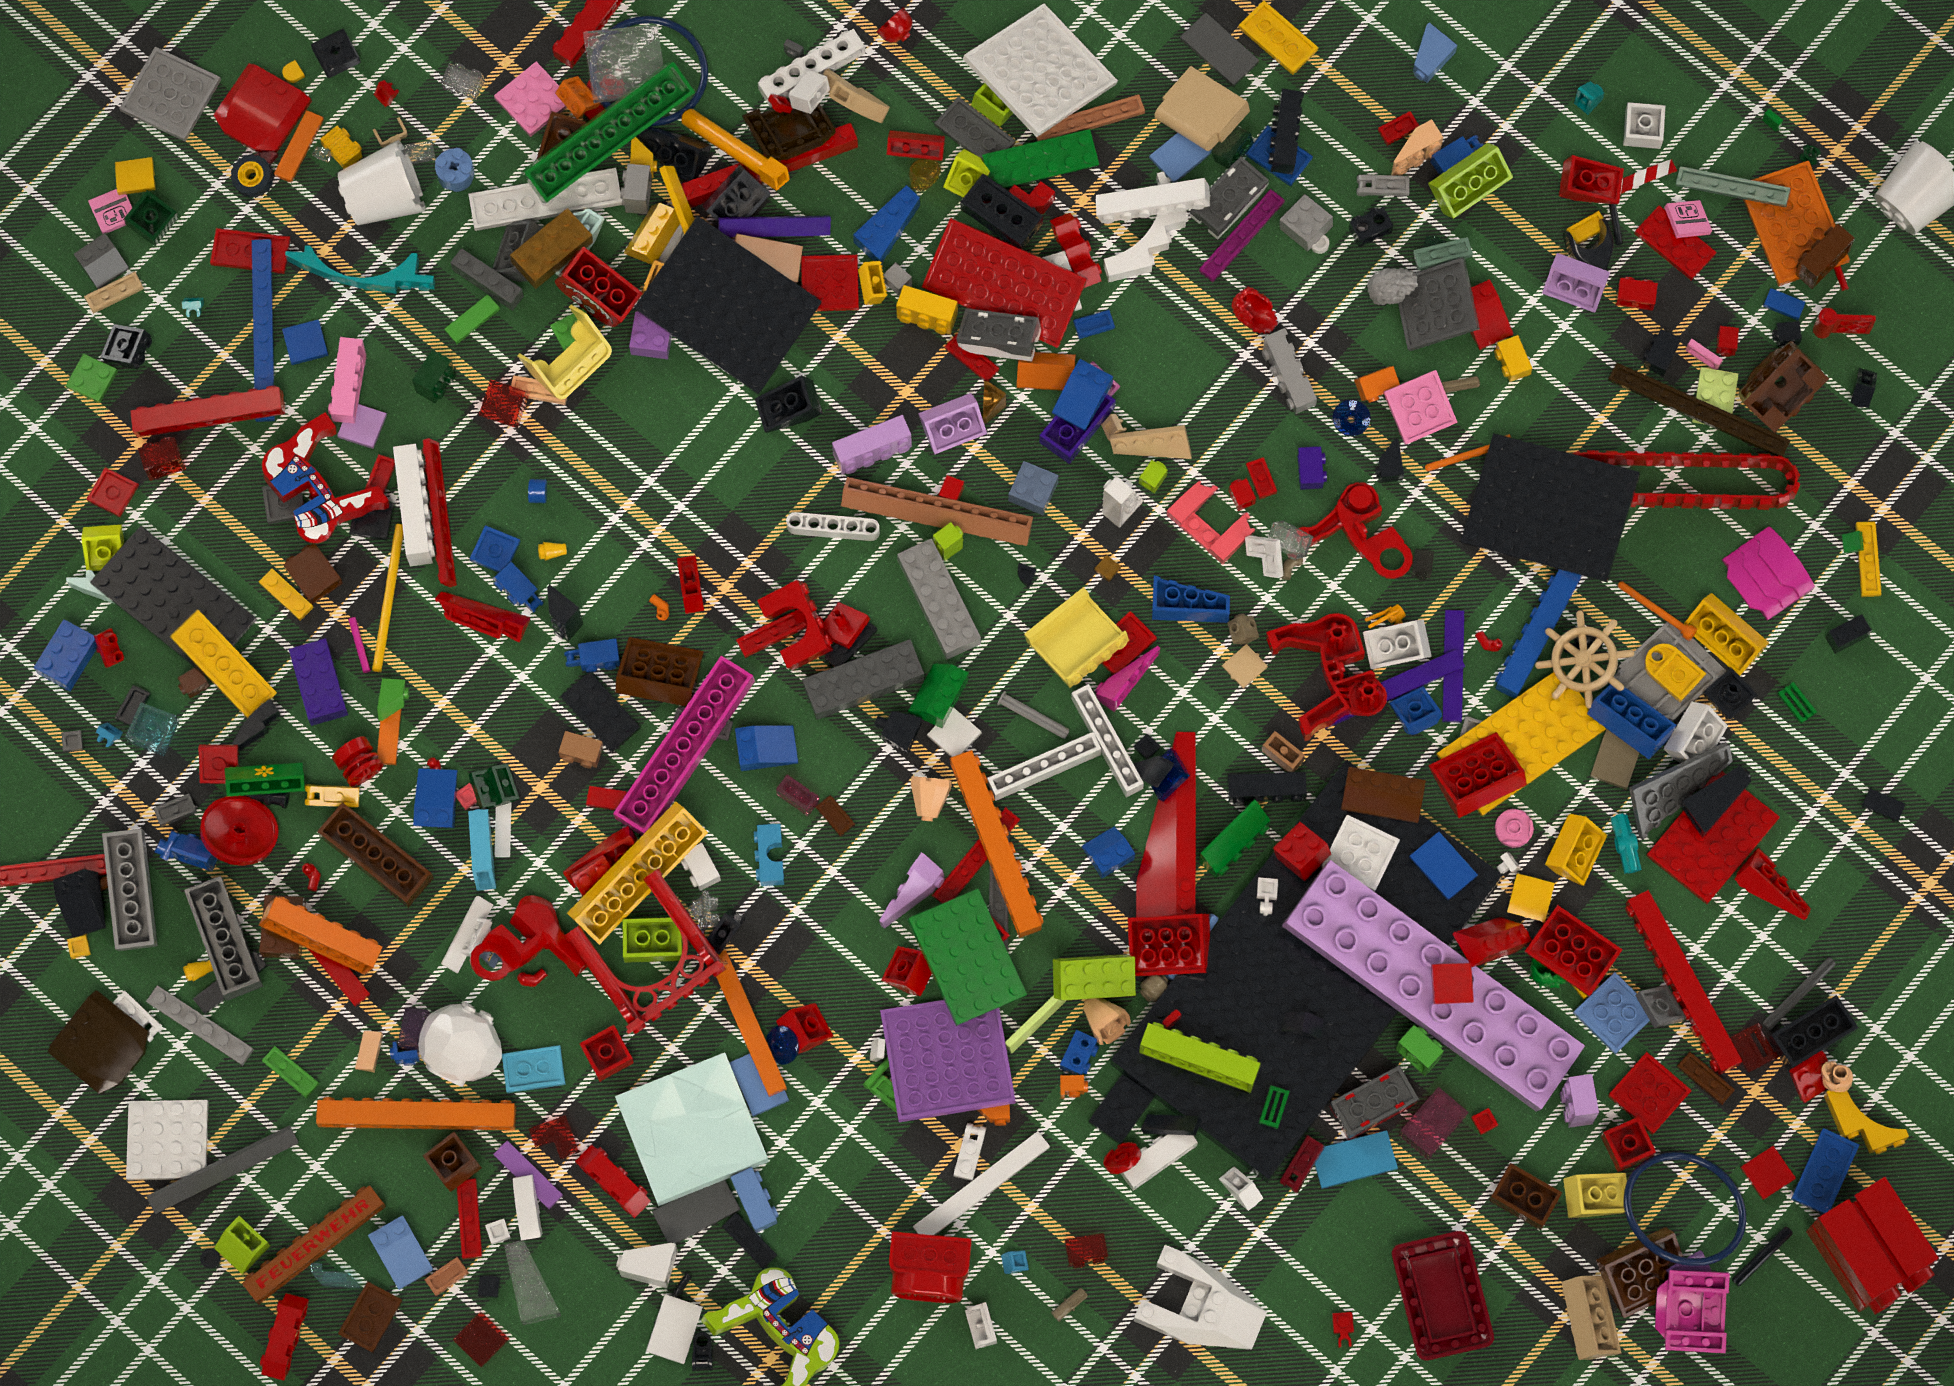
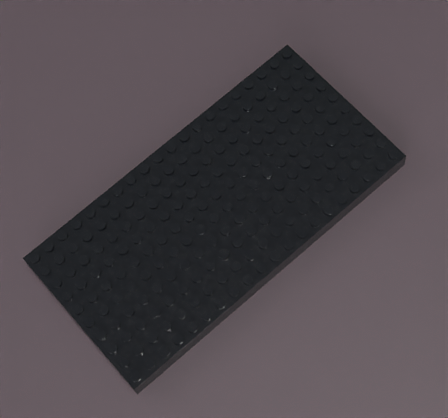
M1346 760L1296 825L1299 822L1303 823L1328 844L1329 849L1346 815L1400 839L1375 893L1450 947L1455 940L1453 933L1464 929L1501 881L1503 874L1421 814L1418 823L1341 810L1348 768H1358ZM1438 832L1444 836L1478 874L1474 880L1450 900H1447L1409 858L1412 853ZM1275 852L1210 933L1206 973L1178 974L1113 1056L1110 1064L1154 1095L1155 1099L1176 1115L1200 1116L1202 1122L1198 1131L1266 1183L1273 1177L1399 1013L1398 1010L1282 926L1322 870L1323 863L1304 881L1277 859ZM1258 877L1278 879L1277 899L1269 900L1272 903V914L1263 916L1260 913V902H1264V899L1257 898ZM1177 1009L1181 1013V1019L1169 1029L1170 1031L1176 1029L1181 1031L1182 1035L1189 1038L1190 1036H1196L1203 1043L1209 1044V1042L1218 1044L1220 1049L1226 1051L1232 1049L1245 1058L1246 1056L1256 1058L1257 1062L1260 1063V1068L1251 1093L1140 1054V1044L1148 1023L1153 1024V1022L1162 1024V1021ZM1285 1012H1307L1323 1019L1321 1038L1315 1039L1281 1032ZM1271 1085L1290 1091L1278 1129L1271 1126L1268 1127L1265 1124H1259ZM1276 1091L1272 1093L1264 1120L1269 1119ZM1282 1093L1280 1094L1277 1107L1273 1116L1272 1122L1276 1123L1278 1113L1283 1101L1284 1094Z

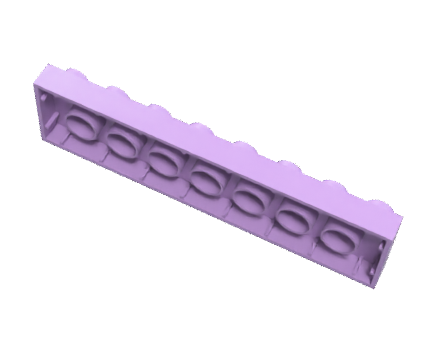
M1331 860L1325 864L1282 925L1293 935L1536 1112L1543 1108L1585 1047V1045L1476 966H1471L1473 1003L1434 1005L1431 965L1469 963V961Z

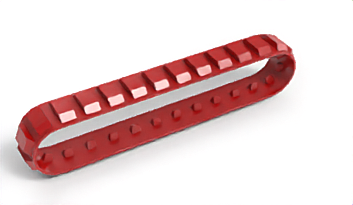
M1599 450L1572 453L1612 465L1772 468L1784 473L1786 479L1790 482V485L1787 484L1785 489L1787 493L1784 495L1780 493L1776 496L1634 493L1631 507L1643 505L1646 508H1654L1655 506H1662V508H1674V506L1693 508V506H1700V509H1712V507H1719V509L1738 507V509L1748 510L1751 507L1757 508V510H1769V508L1773 507L1779 509L1787 506L1790 499L1795 498L1800 486L1798 482L1800 474L1796 465H1792L1789 459L1780 455L1758 454V456H1752L1751 453H1740L1739 455H1732V453H1720V455L1701 453L1700 455L1694 454V452H1682V454L1663 452V454H1656V452L1644 451V453H1637V451H1625V453L1606 451L1605 453H1599Z

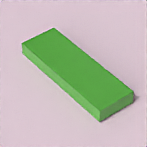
M487 294L444 330L458 344L496 314L500 307Z
M276 1046L262 1060L265 1065L306 1099L319 1085V1082Z

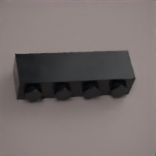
M1306 772L1228 775L1227 778L1228 802H1233L1236 805L1244 804L1245 801L1253 802L1254 800L1258 804L1272 800L1273 803H1281L1283 800L1301 802L1307 796Z

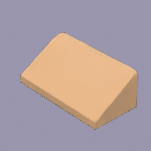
M363 1032L355 1069L375 1073L383 1038L382 1032Z

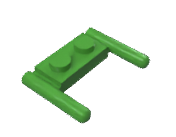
M887 1057L863 1083V1086L897 1113L892 1082L884 1075L882 1076L889 1067Z

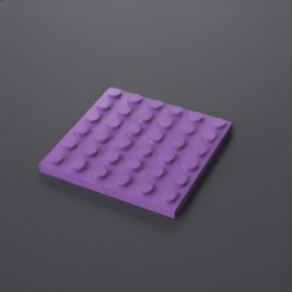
M944 1000L880 1010L899 1122L1016 1103L999 1008L958 1026L955 1025Z

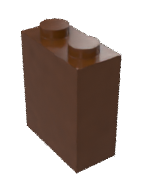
M315 543L305 546L298 555L289 557L285 564H283L286 572L312 605L343 584L340 576Z

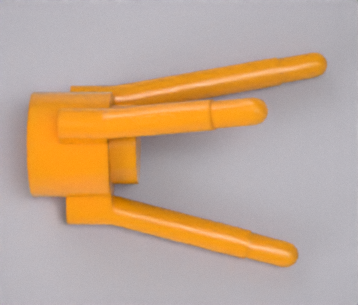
M1397 604L1394 607L1390 606L1384 611L1365 618V621L1383 616L1368 625V628H1372L1385 620H1388L1391 624L1394 622V625L1403 623L1401 619L1406 617L1402 607Z

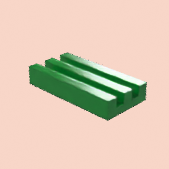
M1794 682L1778 692L1777 695L1800 724L1817 713ZM1791 689L1794 691V693L1797 695V697L1801 700V702L1805 705V707L1809 710L1810 713H1808L1807 710L1803 707L1800 701L1792 693ZM1785 693L1789 695V697L1793 700V702L1796 704V706L1800 709V711L1804 714L1805 717H1802L1800 715V713L1796 710V708L1785 696Z
M1270 1086L1259 1124H1265L1268 1127L1271 1126L1278 1129L1290 1091ZM1276 1091L1269 1119L1264 1120L1272 1093ZM1282 1093L1284 1094L1283 1101L1278 1113L1276 1123L1272 1122L1273 1116L1277 1107L1280 1094Z

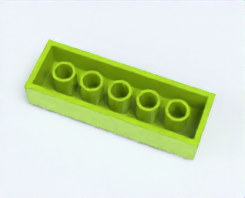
M1153 1022V1024L1148 1023L1140 1044V1054L1251 1093L1260 1068V1063L1257 1062L1256 1058L1252 1056H1246L1245 1058L1232 1049L1227 1051L1220 1049L1218 1044L1209 1042V1044L1203 1043L1196 1036H1190L1189 1038L1182 1035L1183 1033L1179 1030L1172 1029L1170 1031L1164 1029L1162 1024Z

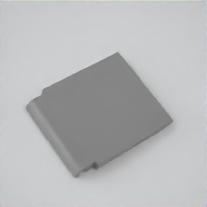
M1666 622L1634 651L1633 657H1628L1618 666L1619 670L1614 678L1673 722L1688 708L1691 701L1695 702L1726 670L1694 638L1687 641L1682 637L1683 635L1680 633V630ZM1658 644H1670L1676 647L1706 673V676L1681 703L1655 682L1645 670L1644 662L1646 655L1652 647ZM1655 652L1652 654V659L1660 661L1662 656L1660 653Z

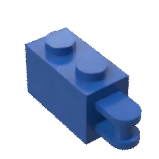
M1477 135L1468 140H1465L1462 136L1434 153L1430 162L1439 175H1441L1482 147L1483 143L1480 144Z
M508 562L492 578L495 581L493 583L499 591L503 590L508 595L506 598L513 605L517 604L520 606L524 604L532 613L536 612L535 609L539 605H543V602L534 594L537 588L512 562ZM530 596L534 599L531 603L527 601Z
M616 639L578 644V650L564 652V656L567 657L566 667L581 666L582 671L595 672L601 668L612 670L616 666H620ZM574 656H580V660H575Z

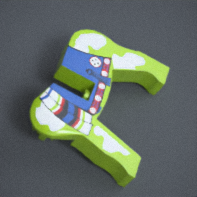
M780 1268L762 1270L758 1274L749 1295L729 1303L721 1310L707 1312L701 1320L715 1336L757 1318L766 1333L782 1349L793 1356L786 1381L781 1386H806L816 1373L826 1369L833 1362L839 1350V1339L836 1332L813 1309L789 1329L786 1321L782 1317H778L799 1296L792 1276Z

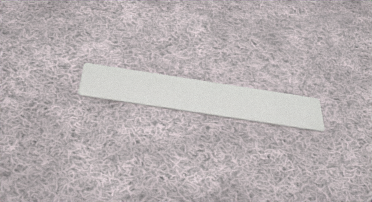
M511 803L496 807L495 857H510Z

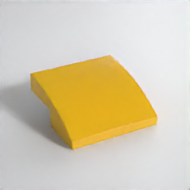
M153 157L115 162L118 195L156 190Z
M1517 873L1507 912L1545 922L1555 883Z

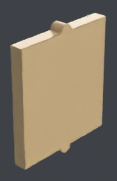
M1247 644L1222 665L1231 676V679H1234L1243 689L1268 668L1259 657V654L1255 653Z

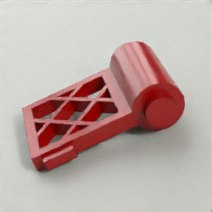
M1824 308L1816 319L1813 333L1822 339L1829 337L1831 333L1870 334L1876 321V316L1837 314L1831 308Z

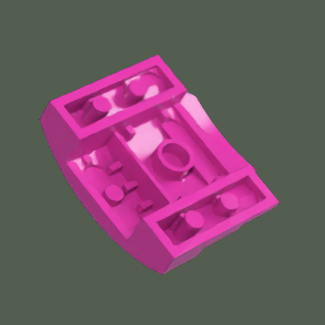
M1770 526L1722 559V562L1728 568L1727 579L1739 592L1748 607L1760 610L1767 621L1815 588L1813 581L1797 556Z
M1669 1270L1668 1279L1657 1288L1655 1329L1665 1338V1350L1726 1353L1727 1333L1724 1330L1726 1293H1729V1272Z

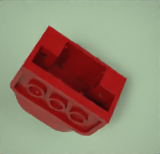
M892 1232L889 1256L890 1271L893 1274L891 1294L897 1298L935 1303L960 1302L963 1298L964 1281L969 1275L972 1239Z

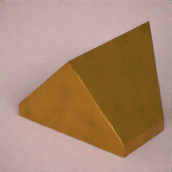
M984 381L983 422L988 423L1006 407V393L990 382Z

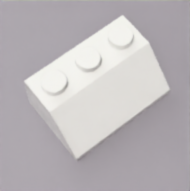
M1691 701L1665 745L1664 750L1674 760L1682 763L1716 747L1728 725L1709 705Z

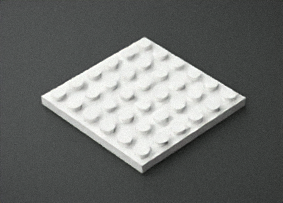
M1045 4L1037 7L966 53L963 57V60L1036 137L1115 86L1118 81Z

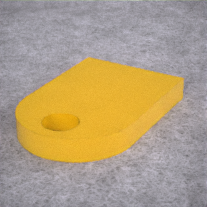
M1658 644L1652 647L1645 658L1644 665L1647 674L1680 703L1706 676L1702 669L1670 644ZM1655 652L1660 653L1662 660H1653L1652 654Z

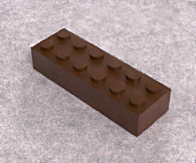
M343 802L317 831L321 839L408 908L434 879L430 871Z

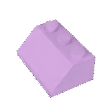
M1557 253L1542 294L1595 313L1610 272Z
M971 393L918 413L934 454L987 434L978 403Z

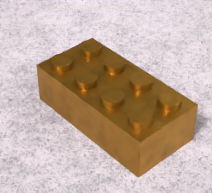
M567 208L511 253V263L537 289L564 267L583 246L587 248L593 243L592 234Z

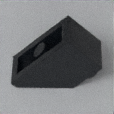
M1859 368L1850 403L1859 408H1869L1876 387L1877 373Z
M1394 439L1379 458L1378 465L1375 466L1376 478L1379 477L1380 483L1403 481L1404 470L1398 439Z
M731 908L725 912L707 938L719 955L746 920Z

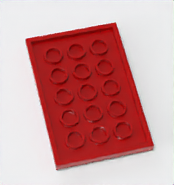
M1721 771L1717 776H1712L1704 787L1721 778L1725 773ZM1745 790L1703 838L1683 811L1646 856L1705 904H1708L1780 817Z

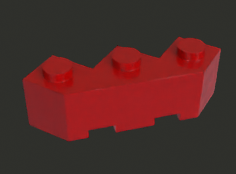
M1041 181L1030 194H1027L1015 184L1009 190L1010 193L1040 214H1044L1055 201V191Z
M1067 213L1050 220L1054 237L1057 243L1060 244L1062 251H1065L1071 270L1088 278L1084 288L1101 282L1100 274H1102L1100 265L1098 263L1095 264L1091 259L1089 253L1091 246L1088 240L1085 241L1080 235L1079 228H1081L1079 219L1077 217L1074 218L1071 213Z
M590 1145L575 1162L609 1196L615 1199L629 1215L635 1218L651 1202L646 1196L648 1192L641 1185L637 1187L627 1177L628 1173L621 1166L617 1168L607 1158L608 1154L601 1147L597 1149Z
M286 1293L283 1300L278 1301L276 1308L278 1313L274 1326L270 1328L268 1334V1346L265 1355L263 1354L260 1360V1366H262L261 1375L285 1380L290 1371L292 1354L299 1342L300 1328L307 1315L309 1299Z

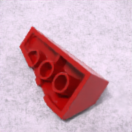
M628 825L609 836L564 870L563 874L571 886L575 888L576 885L570 877L572 873L601 855L605 856L610 867H612L638 841V838Z
M1759 848L1756 849L1739 869L1735 877L1738 885L1745 888L1749 893L1803 920L1807 919L1811 908L1796 890L1789 888L1787 878L1785 876L1781 877L1774 869L1776 867L1775 863Z

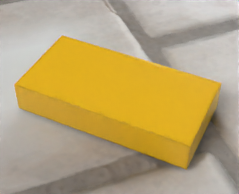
M1597 211L1567 228L1566 231L1571 233L1575 242L1579 245L1600 233L1599 220L1603 216Z

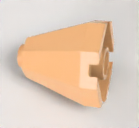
M911 776V788L917 816H921V820L933 822V818H938L951 790L952 781Z
M1103 998L1086 999L1084 1002L1083 1010L1099 1045H1103V1042L1106 1044L1114 1042L1125 1033L1124 1026H1129L1131 1023L1130 1016L1125 1009Z

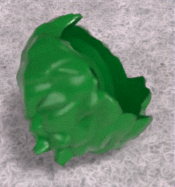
M1531 959L1529 979L1534 980L1540 988L1542 986L1560 988V984L1566 983L1563 978L1537 960Z

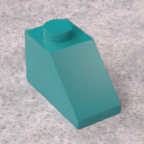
M1591 81L1580 86L1577 90L1574 104L1589 115L1603 100V89Z

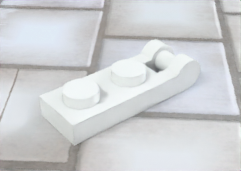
M126 991L113 1002L143 1027L148 1023L152 1025L148 1030L150 1035L147 1041L151 1042L154 1039L153 1036L164 1029Z
M967 1123L954 1177L973 1181L987 1127L981 1126L979 1128L971 1123ZM971 1134L978 1135L977 1141L970 1139Z

